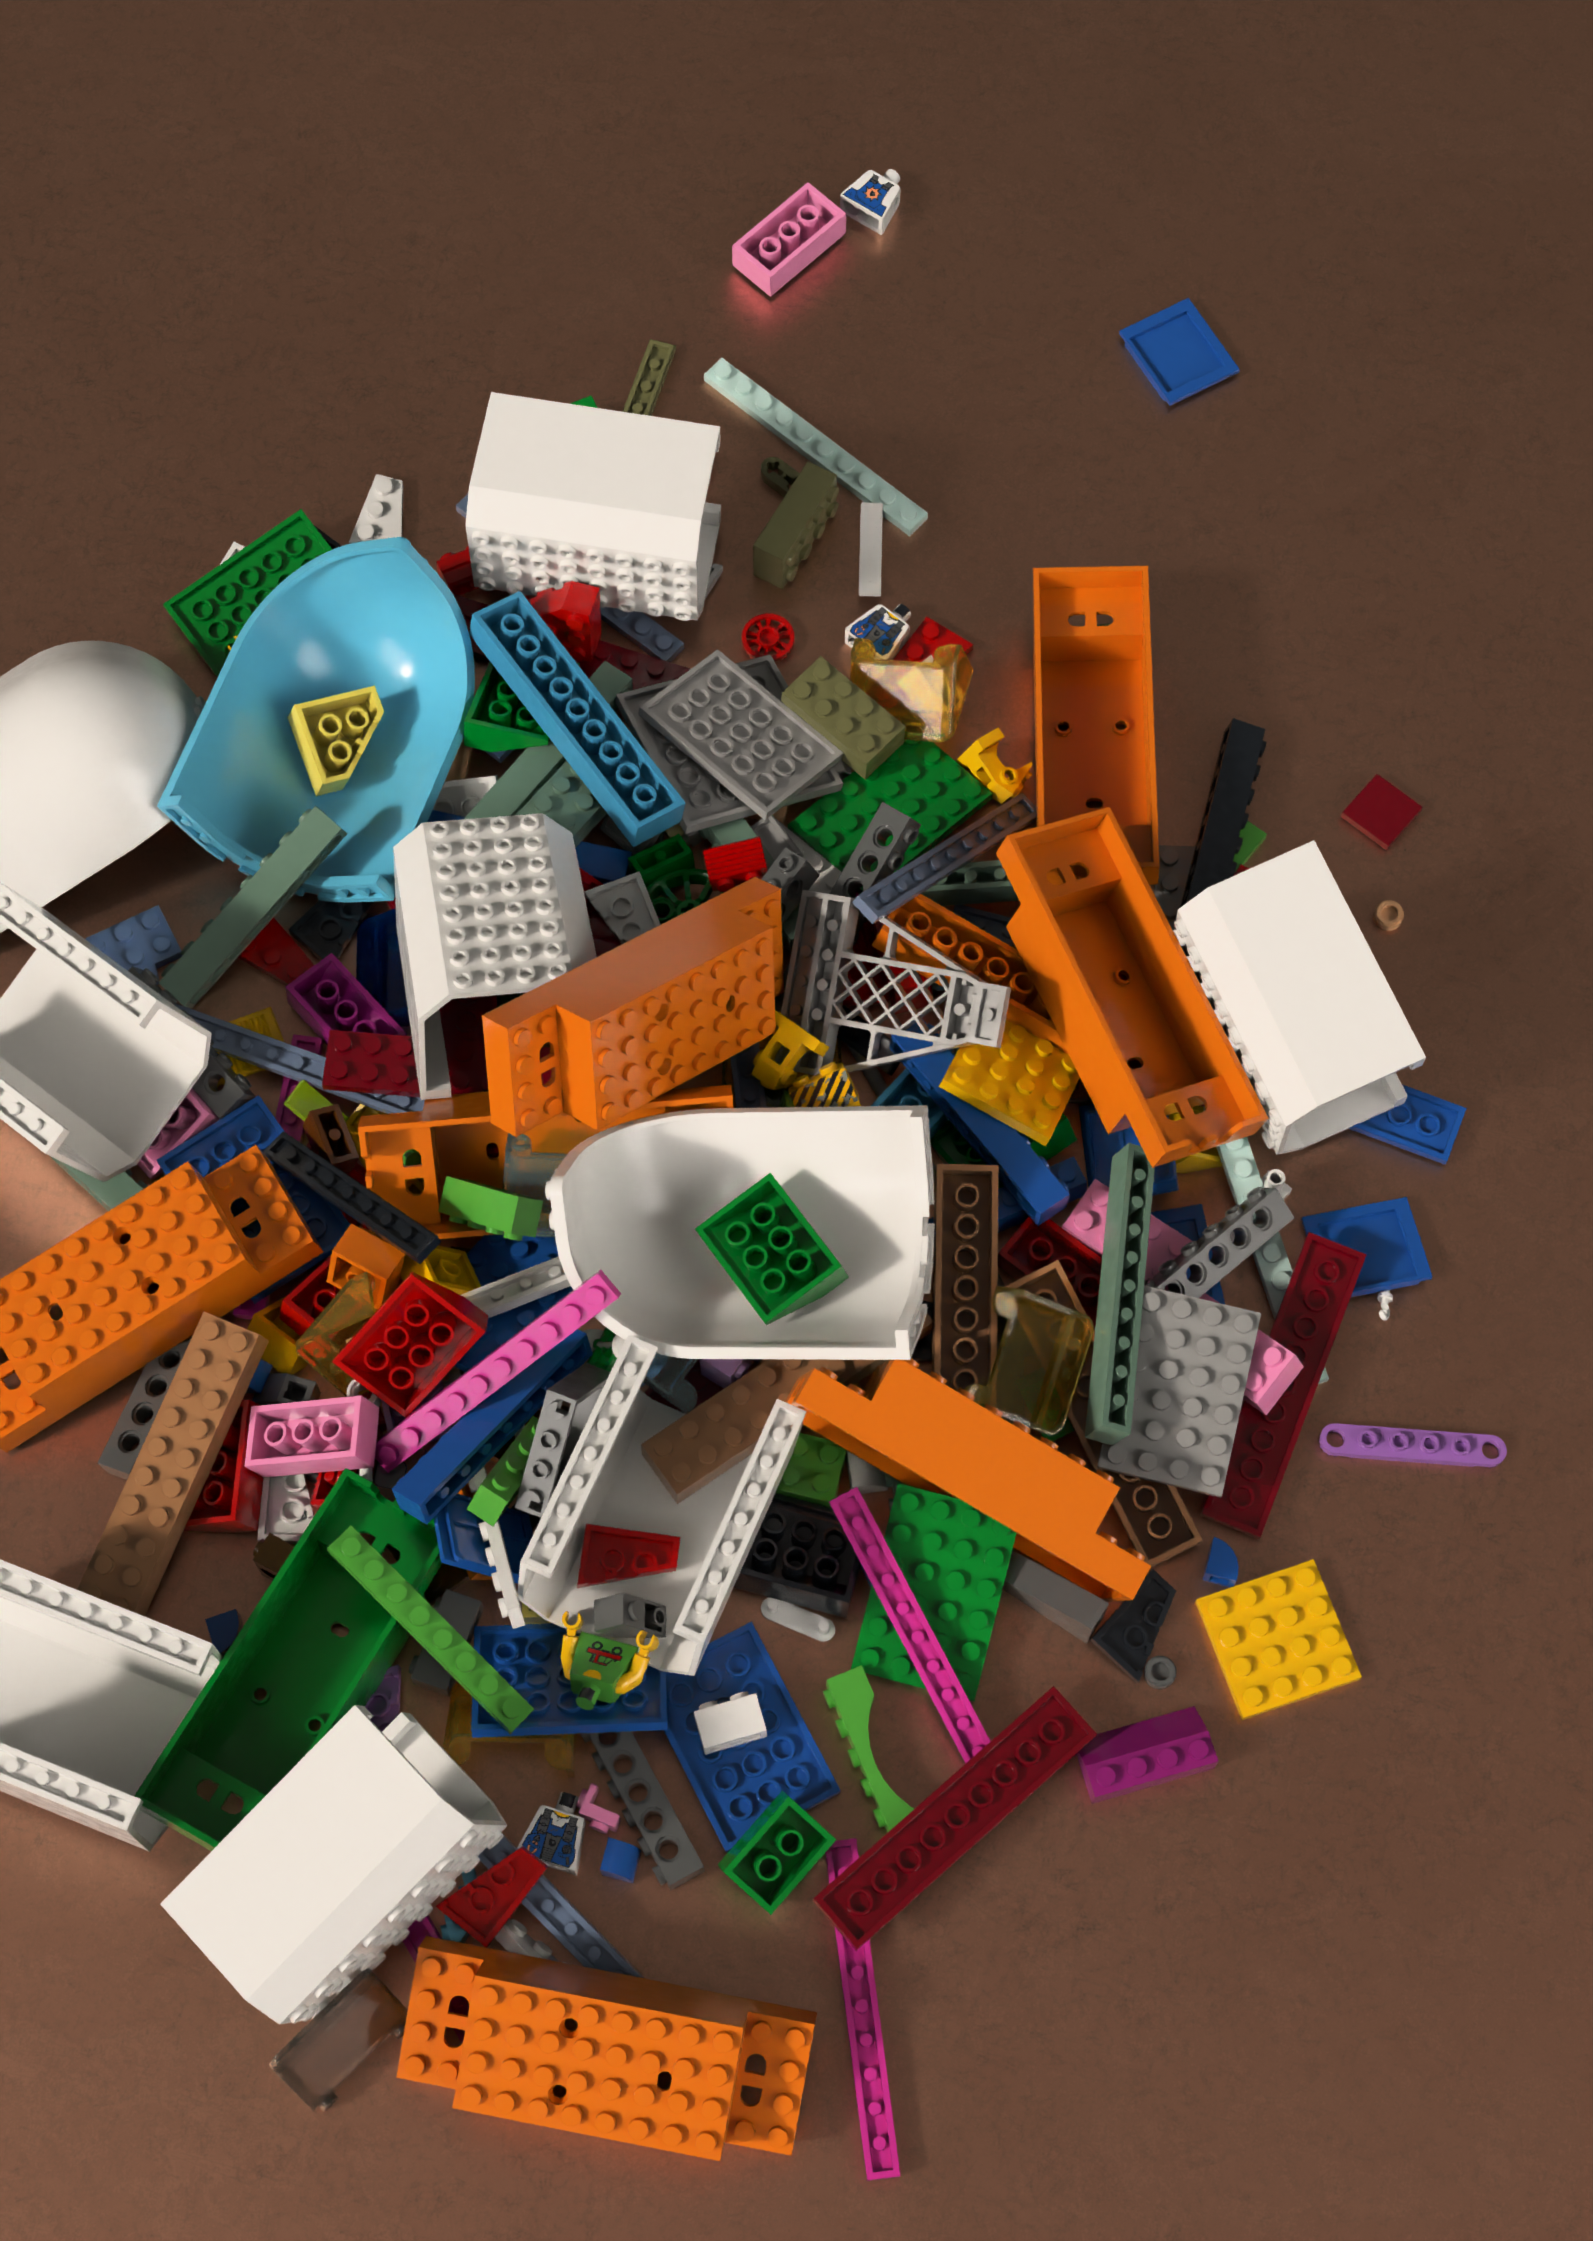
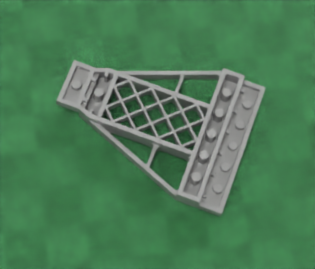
M802 890L781 1014L788 1017L830 1048L824 1057L812 1050L806 1052L794 1067L795 1072L817 1075L820 1073L819 1069L833 1062L838 1029L842 1025L865 1029L871 1034L867 1060L845 1066L848 1073L973 1044L1001 1048L1011 987L987 983L887 916L879 920L890 928L885 955L878 958L856 954L853 951V943L859 909L852 903L855 898ZM899 934L947 965V967L940 969L898 961L895 954ZM862 961L879 965L868 972ZM856 965L863 977L852 985L848 979V971ZM889 966L905 968L906 970L895 977ZM884 970L891 982L879 990L872 978ZM917 971L933 973L934 975L923 982ZM911 975L918 987L907 995L900 982ZM944 976H950V977H951V978H950V983H948V981L946 980V978H945ZM939 980L946 992L937 999H934L927 988ZM865 983H868L874 995L863 1002L856 990ZM892 988H895L901 1000L890 1007L883 995ZM922 992L929 1005L918 1012L911 1000ZM851 995L858 1007L847 1015L842 1007L843 1000ZM947 999L945 1012L943 1014L942 1010L938 1005H940L943 1001ZM878 1000L885 1012L874 1020L867 1008ZM906 1005L913 1017L904 1024H901L895 1012ZM933 1010L941 1022L929 1030L922 1017ZM862 1012L868 1023L853 1021L852 1019ZM889 1017L895 1028L880 1026L879 1024ZM917 1022L923 1033L907 1031V1029ZM941 1030L940 1036H934V1034ZM884 1033L933 1042V1046L877 1059L881 1036ZM782 1045L774 1061L781 1065L790 1050Z

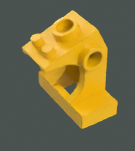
M998 727L977 739L956 762L964 769L968 767L974 777L992 792V798L1003 804L1009 797L1014 798L1021 792L1025 781L1032 776L1029 769L1033 763L1030 762L1019 769H1014L1012 767H1005L1000 762L997 756V747L1005 736Z
M776 1010L775 1023L779 1028L766 1047L756 1054L753 1060L755 1067L752 1071V1075L760 1080L761 1085L770 1090L787 1088L792 1085L791 1082L797 1076L794 1067L806 1052L812 1050L824 1057L830 1048ZM784 1045L790 1052L781 1065H779L774 1059L780 1047Z

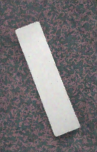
M861 503L859 596H881L882 503Z

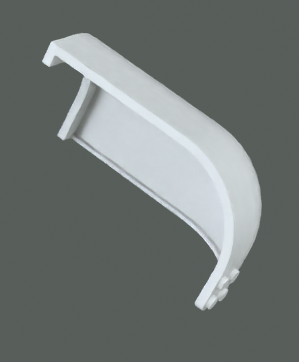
M77 641L57 645L37 653L0 676V882L38 906L43 907L143 843L170 822L171 819L157 805L206 703L201 696L196 697L179 675L155 657L130 646L106 641ZM0 922V933H2L8 927Z
M927 1105L713 1108L653 1115L619 1124L587 1138L566 1155L559 1167L555 1169L551 1180L546 1182L545 1194L547 1200H551L552 1208L549 1215V1224L551 1230L555 1231L558 1255L564 1273L574 1290L600 1269L620 1291L621 1295L594 1317L624 1340L627 1339L628 1335H631L658 1347V1354L687 1359L910 1360L927 1314V1304H922L923 1295L930 1294L934 1256L935 1223H928L930 1205H934V1180ZM771 1173L842 1265L849 1278L824 1297L766 1326L696 1232L695 1228L767 1174Z

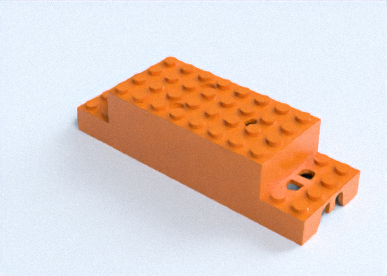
M1148 566L1033 568V667L1037 827L1110 807L1149 885L1158 884L1160 866ZM1074 615H1085V626H1072L1068 620ZM1097 615H1109L1114 621L1108 626H1097ZM1124 724L1127 727L1124 730H1118L1115 725ZM1067 725L1069 726V729L1067 731H1061L1059 730L1058 726ZM1089 801H1099L1103 805L1100 808H1088L1086 803ZM1080 865L1071 866L1077 880L1087 877V871L1084 867ZM1058 871L1047 873V879L1051 884H1064Z
M1110 807L1007 835L996 854L1021 905L1006 928L1108 1135L1132 1127L1151 1167L1154 1168L1255 1134L1269 1118ZM1080 865L1084 867L1087 871V877L1077 880L1071 866ZM1058 871L1064 884H1051L1047 879V873ZM1118 973L1125 975L1128 980H1121ZM1136 1059L1140 1061L1141 1067L1131 1069L1127 1061ZM1204 1104L1205 1111L1195 1114L1192 1107ZM1179 1112L1182 1119L1173 1121L1166 1116Z
M754 877L482 1015L491 1123L518 1137L558 1114L565 1112L590 1127L599 1130L776 1032L775 997L784 993L781 888ZM549 1042L550 1054L540 1059L542 1046ZM551 1069L552 1075L550 1080L542 1085L541 1074Z
M732 1085L670 1090L599 1130L562 1112L518 1137L491 1123L489 1091L451 1094L450 1098L428 1099L424 1102L423 1111L361 1116L358 1124L361 1157L365 1159L366 1188H369V1190L430 1230L439 1239L495 1235L485 1232V1230L468 1227L467 1224L449 1221L450 1215L438 1212L446 1176L468 1179L542 1200L543 1205L537 1231L551 1230L549 1215L552 1208L551 1200H547L545 1194L546 1182L551 1180L555 1169L559 1167L563 1159L574 1147L601 1131L644 1117L684 1110L734 1108ZM489 1143H495L498 1146L499 1155L496 1158H490L487 1155L486 1146ZM410 1149L418 1151L421 1155L422 1164L404 1166V1152ZM423 1178L424 1190L421 1193L412 1194L407 1190L405 1179ZM372 1232L374 1236H376V1237L380 1238L381 1240L385 1241V1240L382 1239L380 1236H378L377 1234H375L374 1232Z
M257 1145L252 1146L205 1177L187 1161L0 1279V1349L3 1348L9 1359L0 1365V1449L8 1453L139 1370L147 1363L191 1337L203 1312L221 1318L323 1253L322 1248L269 1159ZM236 1199H245L250 1208L234 1217L231 1211V1204ZM258 1220L261 1225L259 1235L254 1238L246 1237L242 1228ZM157 1283L159 1285L158 1290L150 1294L148 1292L149 1286ZM54 1305H59L63 1312L59 1320H54L50 1314V1309ZM16 1372L21 1384L16 1389H8L4 1379Z
M912 1358L910 1360H888L877 1366L864 1390L851 1383L846 1387L836 1381L838 1375L824 1367H821L820 1370L814 1368L797 1379L785 1402L807 1411L802 1425L905 1485L962 1500L1016 1532L1013 1549L1106 1602L1134 1599L1151 1565L1144 1562L1145 1556L1132 1548L1124 1550L1116 1545L1117 1539L1102 1531H1100L1099 1535L1096 1534L1120 1487L1113 1484L1114 1478L1101 1470H1097L1094 1473L1085 1467L1086 1462L1074 1454L1070 1453L1067 1457L1057 1451L1059 1446L1044 1437L1038 1440L1029 1434L1031 1429L1018 1421H1014L1011 1424L1001 1418L1003 1413L988 1404L982 1407L974 1402L975 1396L961 1388L955 1391L946 1385L947 1380L932 1371L929 1375L918 1369L920 1364Z
M425 1936L418 1947L396 2078L455 2089L452 2106L454 2109L716 2161L721 2160L725 2143L792 2156L817 2012ZM463 1996L468 2000V2015L449 2012L453 1997ZM572 2018L577 2021L578 2027L576 2030L569 2031L566 2029L565 2021ZM446 2027L465 2030L464 2040L461 2045L452 2046L447 2043L445 2039ZM760 2054L765 2058V2073L745 2070L746 2062L750 2055ZM663 2071L669 2072L672 2076L671 2086L668 2089H662L658 2085L659 2074ZM556 2085H562L566 2088V2090L554 2087ZM742 2085L762 2089L761 2098L756 2104H747L742 2100Z

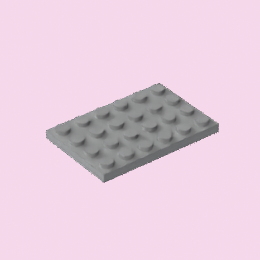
M718 649L639 708L638 715L764 820L768 819L835 766L843 757V752Z
M1144 1285L1131 1434L1113 1446L1102 1443L1097 1468L1221 1498L1261 1313Z

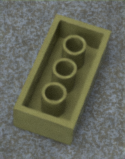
M807 461L753 545L754 576L781 589L784 588L788 580L793 581L798 572L800 561L808 558L814 539H819L822 536L825 522L829 517L833 518L837 512L839 503L836 502L839 488L837 487L836 474Z
M821 656L782 692L781 702L843 752L842 761L865 780L904 743L906 726Z

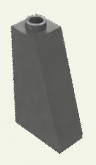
M1012 1550L1003 1590L1087 1644L1103 1620L1109 1603Z

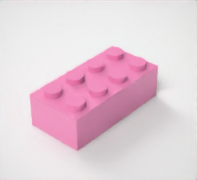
M807 182L732 245L733 266L771 297L846 234V213Z
M1094 1179L1063 1224L1062 1229L1102 1258L1109 1187ZM1153 1215L1150 1216L1145 1279L1154 1277L1159 1272L1158 1269L1163 1263L1174 1260L1181 1254V1249L1186 1244L1193 1242Z
M1206 1293L1200 1297V1299L1219 1303ZM1259 1329L1243 1400L1264 1415H1267L1304 1366L1294 1353Z
M361 1395L252 1406L245 1467L264 1478L342 1471L345 1468L349 1470L374 1468L380 1407Z

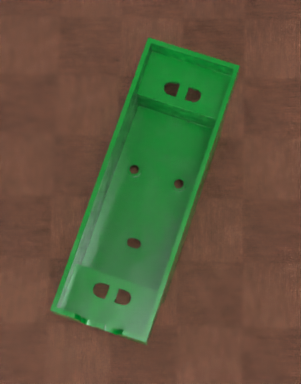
M347 1468L340 1475L134 1795L143 1801L140 1808L142 1812L210 1851L248 1815L354 1705L365 1706L372 1694L376 1692L383 1681L388 1668L392 1666L411 1635L327 1551V1547L349 1526H352L359 1534L368 1533L376 1537L371 1546L380 1555L383 1554L388 1545L399 1550L400 1559L390 1565L424 1599V1592L442 1565L434 1519L428 1524L423 1523L401 1510L396 1499L394 1502H391L383 1497L373 1482ZM334 1624H341L347 1627L349 1632L345 1637H339L332 1633L331 1628ZM264 1689L267 1692L266 1697L263 1700L255 1699L254 1693L256 1690ZM314 1719L321 1722V1727L317 1731L309 1729V1723ZM205 1780L218 1785L209 1802L197 1794L198 1785ZM231 1793L241 1798L244 1802L242 1810L237 1814H230L222 1810Z

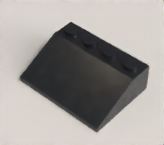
M775 1493L734 1588L847 1618L861 1563L832 1508Z

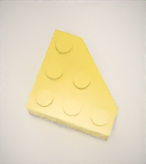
M375 686L295 704L287 718L315 796L343 790L384 713Z

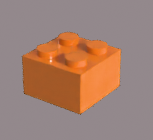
M351 1223L332 1250L326 1282L379 1309L399 1284L405 1254L390 1243L374 1236L368 1229L359 1228Z

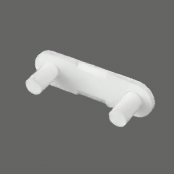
M768 1597L761 1604V1612L766 1619L815 1640L827 1642L835 1634V1625L830 1619L792 1603Z

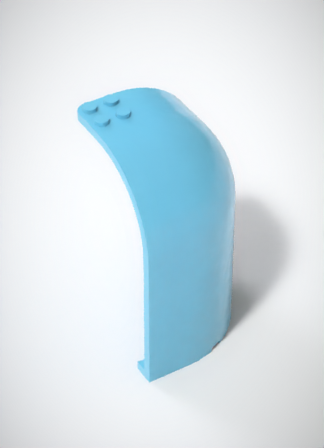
M393 537L351 543L312 559L283 580L260 603L241 629L157 807L206 851L222 862L227 858L240 866L238 871L247 876H254L261 868L259 864L262 859L269 853L273 854L280 846V839L288 831L293 832L300 824L299 818L306 810H312L317 806L340 826L347 835L295 892V895L303 897L304 893L308 892L317 894L318 900L344 903L393 901L395 898L393 847L421 823L428 821L464 738V720L474 699L475 690L473 649L461 609L447 584L429 565L428 561L417 552L409 540L404 537ZM375 686L384 713L343 790L315 796L287 718L295 704Z

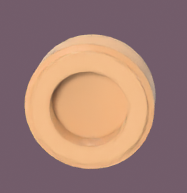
M1392 900L1380 902L1373 914L1375 924L1380 929L1386 931L1397 929L1404 917L1401 905Z

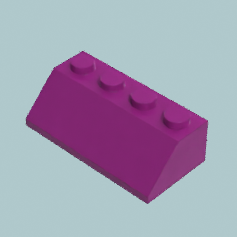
M332 953L285 986L288 1004L323 1039L326 1045H328L330 1030L407 1036V1033Z
M1195 1706L1099 1733L1076 1754L1092 1804L1214 1769L1219 1762L1209 1731Z

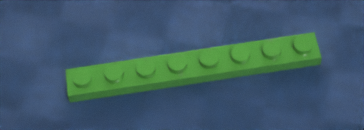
M349 1526L327 1547V1551L509 1734L534 1711V1708L352 1526Z

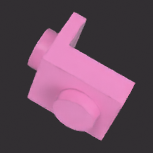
M591 1783L588 1790H582L576 1807L580 1808V1817L589 1821V1827L604 1834H607L608 1830L617 1832L621 1822L620 1815L594 1805L599 1788L598 1785Z

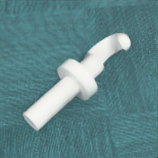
M1390 1290L1378 1293L1377 1297L1378 1301L1381 1302L1382 1308L1379 1311V1316L1384 1321L1388 1320L1390 1316L1388 1304L1393 1301V1295L1390 1293Z

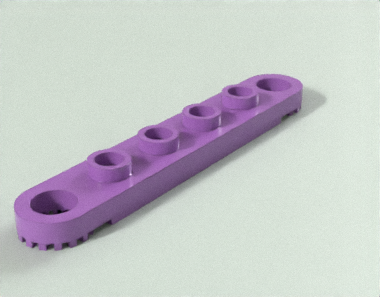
M1332 1423L1323 1428L1318 1440L1320 1448L1330 1456L1492 1468L1501 1464L1507 1454L1504 1441L1495 1435ZM1331 1432L1339 1433L1342 1436L1343 1445L1340 1447L1331 1446L1327 1442V1435ZM1490 1443L1497 1447L1498 1457L1494 1459L1487 1458L1482 1452L1483 1445Z

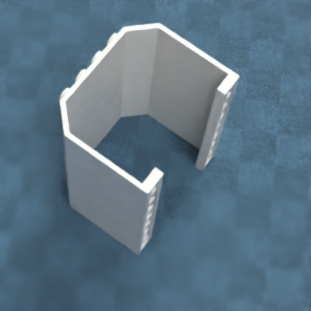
M491 392L468 492L466 533L474 587H479L486 591H507L510 594L521 591L522 594L537 596L540 591L552 587L558 590L563 588L564 583L575 581L600 588V608L611 607L618 608L624 612L637 611L656 617L663 615L675 617L682 621H698L704 607L721 523V504L706 502L715 453L719 452L720 426Z
M543 813L423 822L393 847L396 928L421 1100L451 1097V1084L439 1011L441 1007L451 999L526 993L597 957L573 834Z
M1315 840L1206 888L1178 909L1176 921H1174L1175 930L1173 932L1269 1118L1262 1126L1264 1129L1262 1137L1266 1146L1269 1149L1273 1148L1276 1155L1302 1150L1405 1103L1408 1095L1396 1072L1406 1067H1410L1413 1070L1422 1066L1426 1056Z
M0 882V922L36 948L35 952L0 998V1119L45 1154L105 1182L137 1165L208 1066L212 1033L48 911Z
M628 1335L520 1561L517 1594L521 1602L546 1621L567 1629L562 1622L563 1614L568 1611V1624L574 1625L578 1621L579 1612L583 1617L584 1623L577 1630L576 1634L580 1635L582 1631L639 1647L636 1643V1638H615L594 1631V1600L619 1593H627L666 1606L667 1619L666 1637L658 1638L659 1646L648 1654V1657H650L648 1665L663 1672L694 1676L794 1452L807 1411L776 1399L753 1453L677 1504L642 1456L641 1444L677 1421L685 1413L652 1400L640 1390L658 1347ZM586 1524L681 1537L676 1571L577 1588ZM645 1638L644 1645H648L651 1642V1638Z
M0 1559V1791L150 1852L168 1829V1826L142 1812L140 1808L143 1801L134 1795L223 1659L222 1655L213 1643Z
M354 1705L160 1904L240 1995L279 2025L295 2024L299 2021L306 2022L311 2019L315 2021L321 2017L324 2019L329 2017L339 2006L336 2001L345 1992L349 1995L357 1989L363 1981L360 1977L369 1968L374 1970L385 1960L386 1955L384 1952L392 1944L394 1946L400 1944L409 1935L410 1932L407 1928L415 1920L420 1922L427 1917L433 1910L431 1904L439 1896L443 1898L448 1895L457 1885L454 1880L463 1871L465 1874L470 1872L480 1861L478 1855L486 1847L492 1849L504 1836L501 1832L507 1827V1824L493 1801L410 1713L401 1712L381 1732L370 1720L373 1715L367 1708Z

